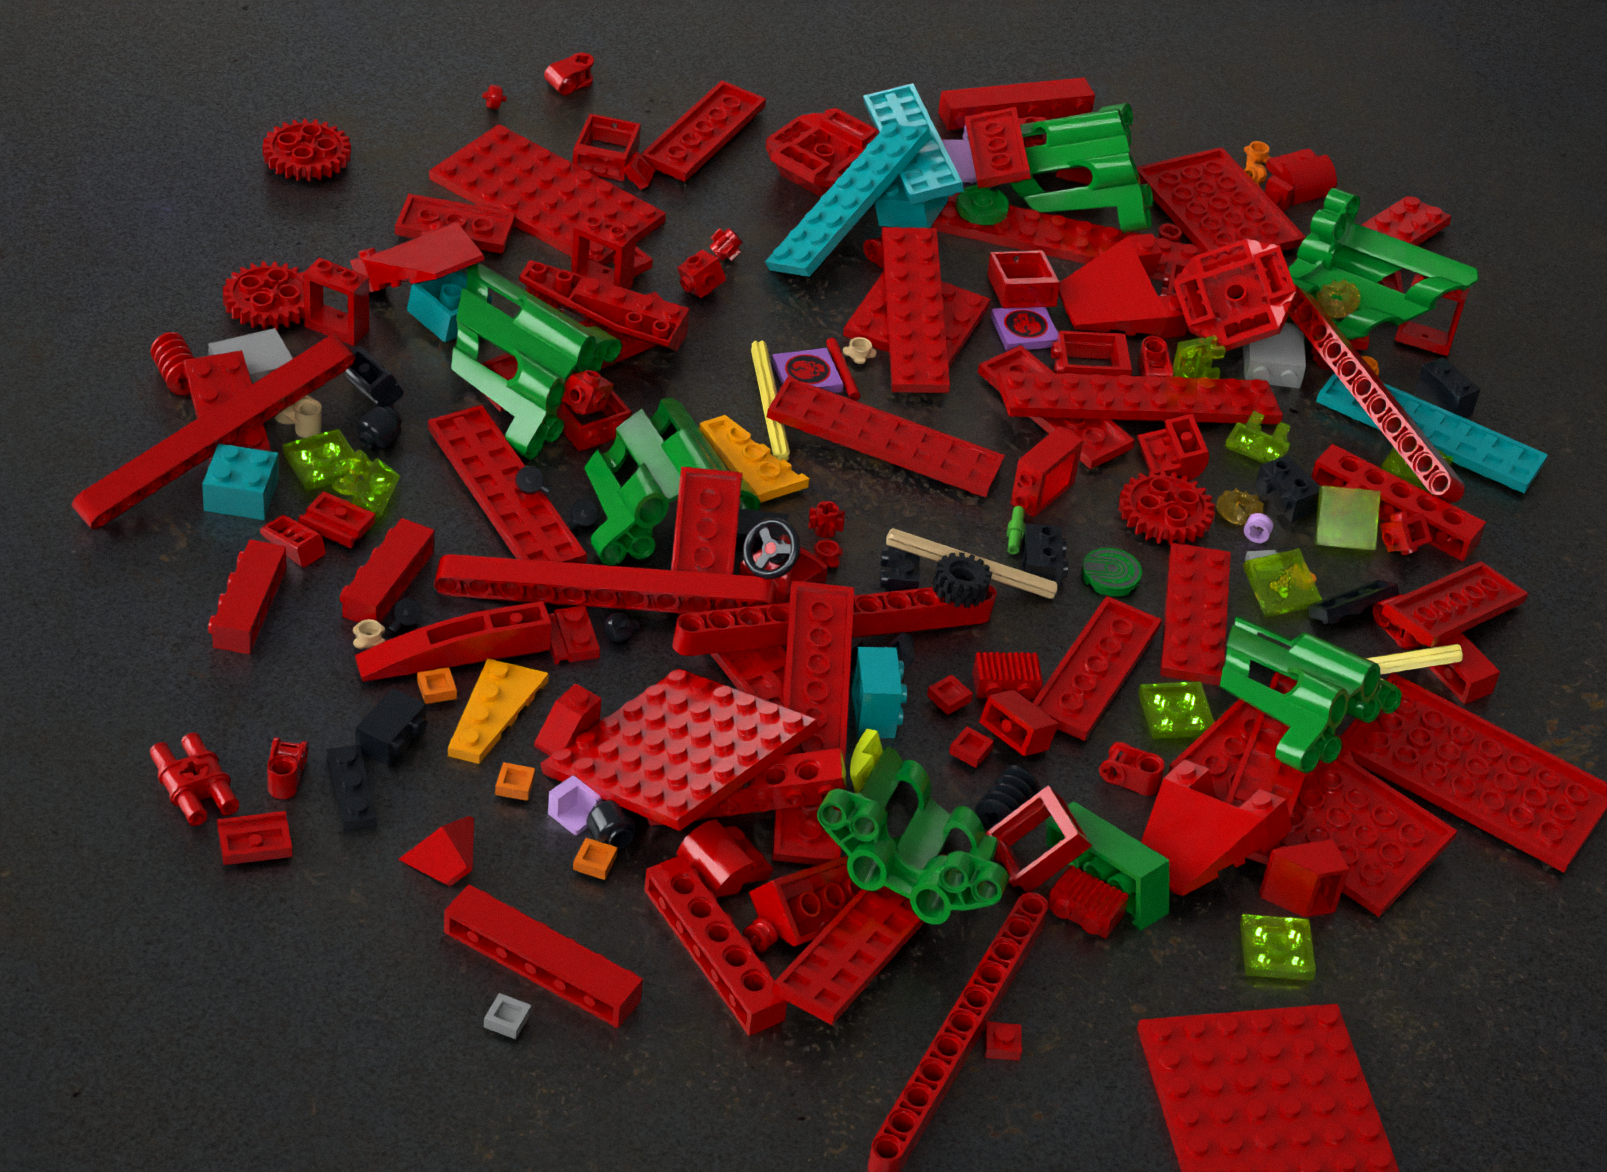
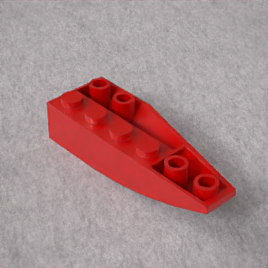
M529 260L519 275L520 282L548 300L588 321L622 335L674 351L679 349L687 335L690 308L533 260Z
M543 601L476 611L428 625L387 640L356 654L355 661L362 682L483 662L487 661V658L494 660L550 650L552 623Z

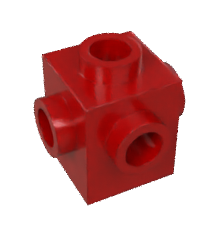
M703 249L695 255L688 257L684 263L677 267L681 277L679 282L682 288L687 293L691 292L700 298L710 294L713 289L726 281L719 259Z
M592 370L571 374L565 383L562 401L570 405L571 410L580 415L605 409L614 384Z
M1407 510L1389 515L1391 520L1380 524L1382 539L1388 552L1400 551L1401 555H1406L1418 551V546L1432 541L1424 513L1408 515Z

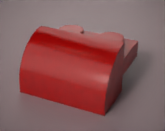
M1308 148L1267 159L1265 168L1272 175L1295 187L1291 200L1292 205L1325 197L1332 188L1337 187L1336 171L1327 154L1317 156Z
M1193 413L1165 420V429L1137 435L1138 445L1148 470H1152L1156 475H1160L1161 470H1164L1167 476H1171L1173 472H1176L1180 479L1185 475L1188 476V482L1199 476L1208 464L1209 451Z
M717 819L707 821L690 832L676 852L678 856L683 855L689 865H693L697 869L700 880L707 889H711L716 897L739 894L744 883L769 880L774 870L736 825L723 827Z

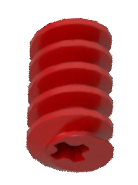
M177 332L164 333L152 343L150 349L151 357L169 390L176 395H189L190 390L183 369V360L192 359L194 356L181 334Z

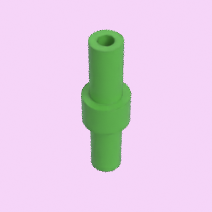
M1022 506L1013 508L1012 520L1008 523L1007 536L1009 538L1007 551L1013 555L1019 553L1020 542L1025 528V523L1023 522L1025 509Z

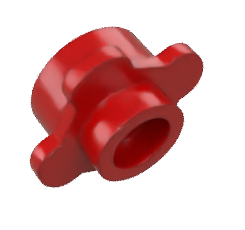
M823 539L814 544L813 550L815 552L813 555L830 568H837L840 561L838 559L839 556H842L843 549L835 541Z

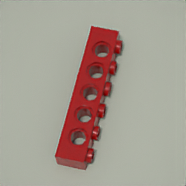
M1331 444L1315 461L1311 478L1325 491L1336 495L1351 480L1362 485L1358 496L1360 498L1358 508L1385 522L1391 520L1389 515L1407 510L1408 515L1424 513L1432 539L1428 544L1463 562L1480 543L1486 525L1485 521L1334 444Z
M841 748L784 755L695 821L820 804L831 790L843 789L847 791L846 769ZM647 818L650 826L664 825Z
M683 855L647 868L644 891L747 1035H753L785 1021L789 1002L771 993L775 980L772 978L767 964L763 960L760 961L753 952L748 938L742 937L736 929L731 915L722 910L714 892L711 889H707L700 880L697 869L693 865L690 866Z

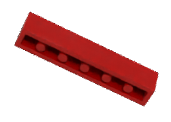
M1085 77L941 91L938 113L947 130L964 129V117L1012 107H1016L1018 118L1045 117L1046 120L1092 113L1095 93Z
M468 884L444 910V933L616 1028L620 1027L641 1002L643 979L637 976L636 973L609 961L602 954L587 949L576 940L552 930L545 923L530 918L521 913L516 907L508 906L495 899L486 891L479 890Z

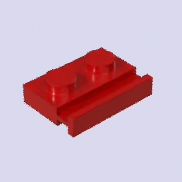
M323 491L306 508V513L298 517L299 523L316 531L323 537L352 548L354 542L360 540L375 523V513Z
M585 605L555 609L554 613L548 614L552 623L550 652L554 664H559L560 660L567 659L568 662L600 658V647Z
M286 811L217 819L223 865L293 857Z

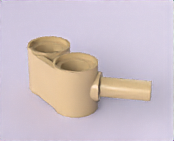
M308 395L274 416L279 423H295V431L300 437L315 438L322 432L321 403Z

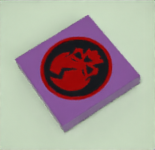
M1046 307L991 309L990 317L1006 352L1020 345L1027 350L1051 348L1052 342H1057L1058 332Z
M827 348L772 354V364L781 385H783L787 377H791L832 393L843 391V382Z

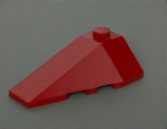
M849 856L774 879L750 891L749 894L758 917L769 921L775 928L777 935L792 946L814 940L861 890L848 874L847 860Z

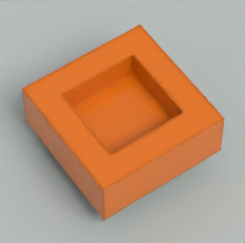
M449 667L417 672V682L425 704L457 699V689Z
M503 762L495 786V795L528 801L535 779L536 768Z
M585 838L573 861V870L605 880L617 857L618 847Z

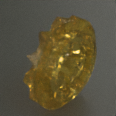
M1333 279L1331 284H1323L1322 290L1316 293V301L1332 319L1344 318L1352 314L1360 303V293L1355 284L1348 283L1345 279L1341 282H1336ZM1332 294L1342 295L1343 301L1338 299L1333 301Z
M1235 488L1233 492L1225 490L1223 495L1218 497L1216 508L1220 516L1234 524L1245 525L1252 514H1263L1264 503L1258 501V495H1249L1248 490L1240 492Z

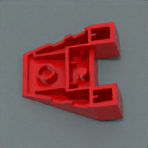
M443 219L429 224L430 229L421 232L422 236L387 250L376 251L374 247L358 252L360 257L354 258L350 262L354 271L369 276V292H374L390 285L392 288L402 285L401 282H411V284L438 279L481 262L485 258L458 222L446 223V220Z
M1153 233L1127 236L1060 281L1058 295L1074 329L1109 333L1110 329L1125 331V335L1135 336L1136 333H1144L1162 339L1185 336L1188 326L1177 294L1158 296L1148 277L1155 274L1162 256V251Z
M1184 759L1163 778L1141 843L1169 859V891L1184 896L1218 878V871L1231 864L1236 868L1245 863L1246 856L1258 850L1263 854L1272 849L1292 831V825L1285 798L1259 789L1238 808L1216 799L1208 768Z

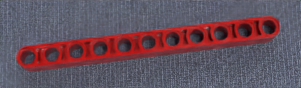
M1294 284L1297 291V299L1289 313L1292 320L1429 492L1448 503L1460 500L1465 491L1462 480L1315 298Z
M333 334L326 337L83 490L72 501V508L91 529L94 530L102 527L213 456L218 444H232L346 371L354 363L356 356L337 335Z
M448 554L440 558L434 581L435 590L445 596L521 602L543 601L548 604L585 605L589 607L684 614L775 604L777 586L773 580L757 576Z
M990 585L985 601L983 603L980 602L976 607L971 603L970 608H964V604L955 607V602L952 601L949 604L945 603V597L939 599L937 592L933 591V587L854 595L852 638L986 623L991 618L997 591ZM789 602L682 614L676 621L672 643L673 649L680 655L696 656L785 646L787 643Z
M1027 892L1022 894L1017 900L873 1139L867 1166L868 1172H901L983 1033L986 1021H990L1039 938L1048 909V902L1042 895L1035 892Z

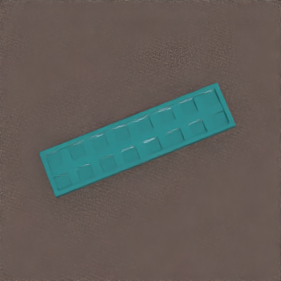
M913 83L863 95L865 107L879 133L887 124L928 128L932 137L898 175L910 204H922L931 199L951 197L956 193L964 191L962 180Z
M896 124L884 126L880 133L866 146L864 151L851 163L841 177L835 181L833 186L820 198L801 222L790 231L785 240L775 248L770 257L765 261L768 269L810 277L932 137L929 129Z
M1334 372L1318 393L1316 402L1381 431ZM1383 383L1442 457L1461 467L1470 469L1486 478L1495 480L1525 494L1546 462L1548 454Z

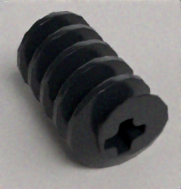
M1007 766L975 807V814L979 817L984 829L990 830L1039 793L1040 786L1037 779L1019 766Z

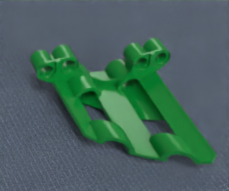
M1129 102L1104 106L1098 112L1020 125L1022 137L1047 134L1046 144L1025 148L1031 179L1009 183L1018 196L1028 203L1033 210L1043 213L1117 206L1119 224L1123 233L1148 230L1152 226L1149 207L1153 206L1152 189L1148 183L1141 184L1139 173L1129 148L1132 144L1129 126L1133 124V112ZM1086 167L1091 171L1093 178L1092 182L1085 187L1046 193L1032 175Z
M1332 188L1328 192L1324 201V209H1319L1314 214L1310 225L1312 233L1303 240L1298 249L1296 261L1288 268L1293 283L1310 293L1320 305L1336 302L1356 310L1341 322L1332 319L1348 340L1368 336L1374 327L1384 322L1398 326L1435 309L1437 300L1444 294L1458 289L1465 291L1479 281L1478 269L1354 223L1360 206V197L1336 188ZM1403 268L1428 277L1412 286L1406 294L1378 284L1383 278ZM1288 315L1287 320L1294 322L1292 318Z
M476 263L468 266L466 289L462 287L456 319L458 334L456 347H453L451 369L515 417L504 437L515 452L528 460H532L541 452L544 441L554 442L563 431L564 422L557 417L556 410L562 402L565 382L573 371L580 373L585 370L599 372L602 361L610 363L618 357L621 352L622 342L599 327H585L482 264ZM489 288L521 307L514 318L488 303ZM480 336L517 359L518 370L512 379L506 380L478 362Z
M671 397L661 399L657 411L650 418H648L643 409L638 410L615 429L616 439L610 450L604 454H600L596 450L584 467L608 518L591 537V545L603 564L607 566H614L622 562L626 552H629L636 559H645L654 552L656 544L652 536V527L659 524L665 518L669 503L678 499L681 466L728 471L683 404ZM672 422L678 432L664 441L661 435ZM628 453H630L639 468L621 487L613 473L621 468L627 459ZM742 479L739 508L759 510L760 500L751 486Z
M1236 615L1235 625L1232 624L1228 639L1226 663L1222 670L1220 688L1290 727L1279 741L1275 752L1276 758L1283 764L1307 774L1313 771L1319 760L1327 764L1332 763L1338 757L1342 747L1341 739L1335 736V728L1341 724L1345 714L1365 723H1371L1376 719L1380 711L1390 714L1398 708L1402 692L1396 685L1380 678L1379 664L1307 632H1303L1294 639H1291L1242 616ZM1258 632L1266 636H1269L1275 640H1278L1286 645H1289L1292 648L1288 650L1271 641L1259 637ZM1251 660L1296 680V685L1286 694H1282L1250 679Z
M887 746L878 758L859 793L855 794L843 789L831 790L827 793L817 811V818L822 827L849 856L847 870L852 881L861 889L867 891H877L886 886L894 892L909 898L915 914L924 922L932 925L945 922L952 910H971L997 903L1001 899L1009 881V875L1004 867L992 862L998 846L997 838L985 834L979 817L968 807L958 806L954 808L951 815L931 798L932 787L926 770L914 760L907 759L903 762L898 752ZM906 781L915 789L919 804L905 832L900 837L892 838L889 836L886 826L888 812L886 813L885 807L898 783ZM832 806H836L841 811L835 810ZM953 828L961 829L969 837L972 845L969 853L955 851L949 853L948 856L940 855ZM986 881L994 883L995 886L988 884Z

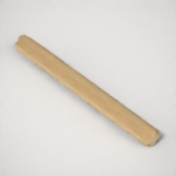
M894 528L890 529L886 538V544L890 547L936 562L941 560L944 555L949 558L950 553H955L956 556H959V552L965 553V557L969 558L970 553ZM974 555V560L982 559L984 561L983 565L988 564L990 567L989 571L992 572L991 580L1048 599H1053L1057 592V583Z

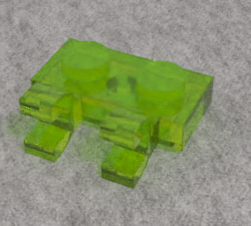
M1216 335L1209 336L1206 339L1202 337L1178 342L1173 364V377L1219 379L1220 369L1218 367L1211 368V358H1224L1226 349L1223 345L1216 347L1218 340Z
M1253 411L1246 425L1237 422L1226 439L1225 448L1259 462L1267 463L1283 457L1289 452L1291 443L1287 442L1288 438H1286V435L1291 426L1280 422L1271 436L1261 432V427H1259L1264 415Z
M359 449L353 459L348 458L345 461L342 469L346 473L343 478L339 477L336 479L332 488L340 494L353 495L351 503L375 513L376 520L382 515L401 476L378 458L373 462L370 461L367 455ZM358 475H362L363 479L360 480Z

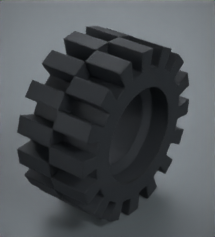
M959 552V556H956L955 553H950L949 558L944 555L937 563L932 583L933 591L937 592L939 599L945 597V603L955 602V607L964 604V608H970L971 603L976 607L980 602L983 603L987 597L992 577L988 564L983 565L984 561L982 559L974 560L975 556L970 554L969 558L965 557V553Z

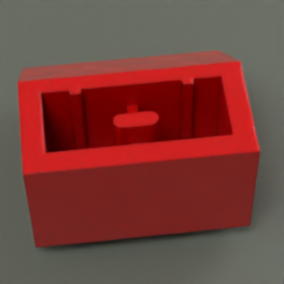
M1334 839L1312 841L1294 846H1282L1271 851L1259 894L1261 898L1304 918L1334 913L1349 872V867Z

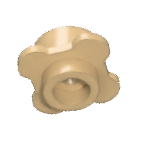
M863 337L851 339L849 347L843 348V354L850 356L857 364H864L868 358L875 357L877 353L872 348V343Z
M371 619L359 622L353 627V633L356 635L353 645L358 649H369L385 642V639L382 638V634L385 632L384 626Z

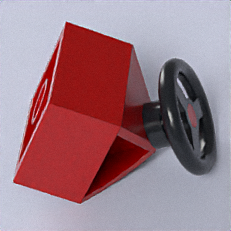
M768 518L758 522L750 529L743 544L744 560L740 563L739 575L757 576L773 580L777 586L775 604L789 602L792 580L826 584L828 566L800 545L798 533L789 522L780 518ZM769 528H780L784 530L788 534V536L783 534L782 536L776 539L772 537ZM760 533L764 544L762 549L752 554L753 543Z

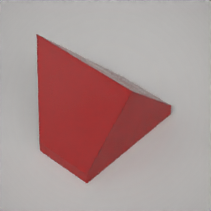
M467 816L441 826L398 860L449 887L473 870L474 818Z

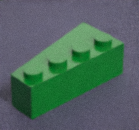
M1072 802L1069 804L1068 807L1093 846L1068 865H1074L1075 868L1086 871L1093 878L1097 877L1099 881L1103 880L1105 884L1109 883L1111 887L1115 886L1117 890L1121 889L1123 893L1127 892L1129 898L1126 911L1134 917L1132 923L1140 931L1168 914L1169 859L1078 803ZM1052 815L1046 819V845L1050 849L1065 838Z

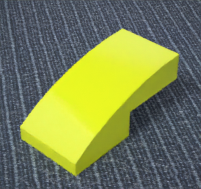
M866 729L854 749L850 764V776L855 794L859 793L883 752L878 731Z

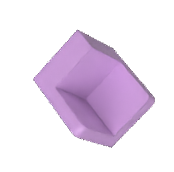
M572 775L549 791L548 814L572 834L578 835L587 829V817L593 806L601 801V797Z

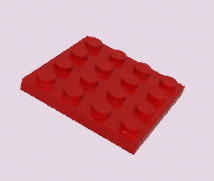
M883 271L844 326L843 336L850 339L856 337L866 338L872 343V347L889 353ZM941 281L948 366L950 368L988 310L991 299Z

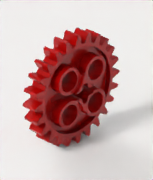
M294 119L292 125L283 122L282 128L274 126V132L268 131L267 137L263 138L262 151L264 162L269 163V169L276 168V174L285 172V178L294 175L296 176V181H299L301 177H306L307 181H311L312 177L322 180V175L331 178L332 171L341 173V168H346L347 162L351 161L349 136H345L344 130L337 131L336 125L328 127L327 121L323 124H318L317 119L312 123H308L307 119H303L302 123H298Z
M262 261L260 267L251 263L249 270L240 267V274L232 272V279L226 278V285L223 286V306H226L227 313H232V319L240 318V324L243 325L251 322V328L260 324L263 330H266L268 325H272L273 328L278 330L279 324L289 328L290 321L299 324L300 317L304 318V272L299 273V267L296 266L288 269V263L279 267L276 261L271 266H267Z
M1151 470L1148 477L1139 473L1138 479L1131 477L1129 484H1124L1123 491H1121L1119 497L1118 511L1122 512V520H1128L1127 527L1136 526V535L1144 532L1146 533V540L1153 536L1156 537L1158 544L1163 539H1166L1168 544L1171 545V542L1174 540L1184 544L1186 538L1191 542H1195L1196 536L1203 538L1205 531L1209 532L1210 526L1213 523L1215 504L1211 503V495H1205L1206 488L1197 489L1198 481L1189 483L1187 482L1188 476L1186 475L1179 479L1176 472H1173L1171 476H1167L1164 470H1161L1160 475H1156Z

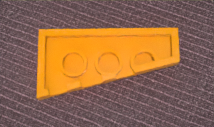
M723 415L700 422L699 429L730 471L742 472V479L751 486L758 496L760 503L808 488L809 478L803 473L796 474L791 470L792 465L784 459L779 461L771 455L769 447L763 443L754 442L751 439V434L728 416Z
M487 658L448 746V757L480 764L501 739V733L506 727L513 725L523 707H528L534 700L535 693L540 688L543 689L549 682V673Z

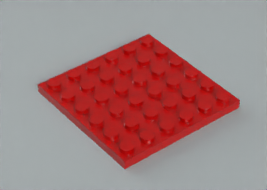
M678 668L670 672L667 677L655 685L648 687L645 692L632 701L625 703L616 712L603 718L597 725L578 735L566 748L556 750L550 757L541 762L540 765L542 773L546 776L564 782L574 775L600 795L601 799L613 800L620 807L681 831L819 729L817 719Z
M1338 1003L1139 1020L1137 1026L1138 1034L1181 1172H1400Z

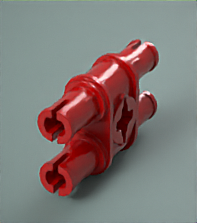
M192 732L182 738L181 745L188 757L176 760L166 742H159L151 747L150 757L159 770V782L166 787L170 794L171 803L181 808L191 826L201 825L207 820V811L200 800L208 797L213 798L221 814L224 816L232 815L238 811L239 801L230 788V776L223 771L218 763L217 754L206 748L198 733Z

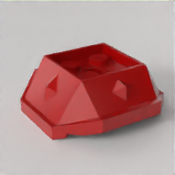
M838 108L825 110V113H810L798 116L766 138L765 147L770 160L776 164L782 177L822 197L848 169L851 163L864 151L866 146L879 134V131Z
M1244 239L1193 256L1181 274H1178L1173 280L1189 332L1224 351L1280 334L1297 299V291L1281 247L1274 244L1267 245L1250 239Z

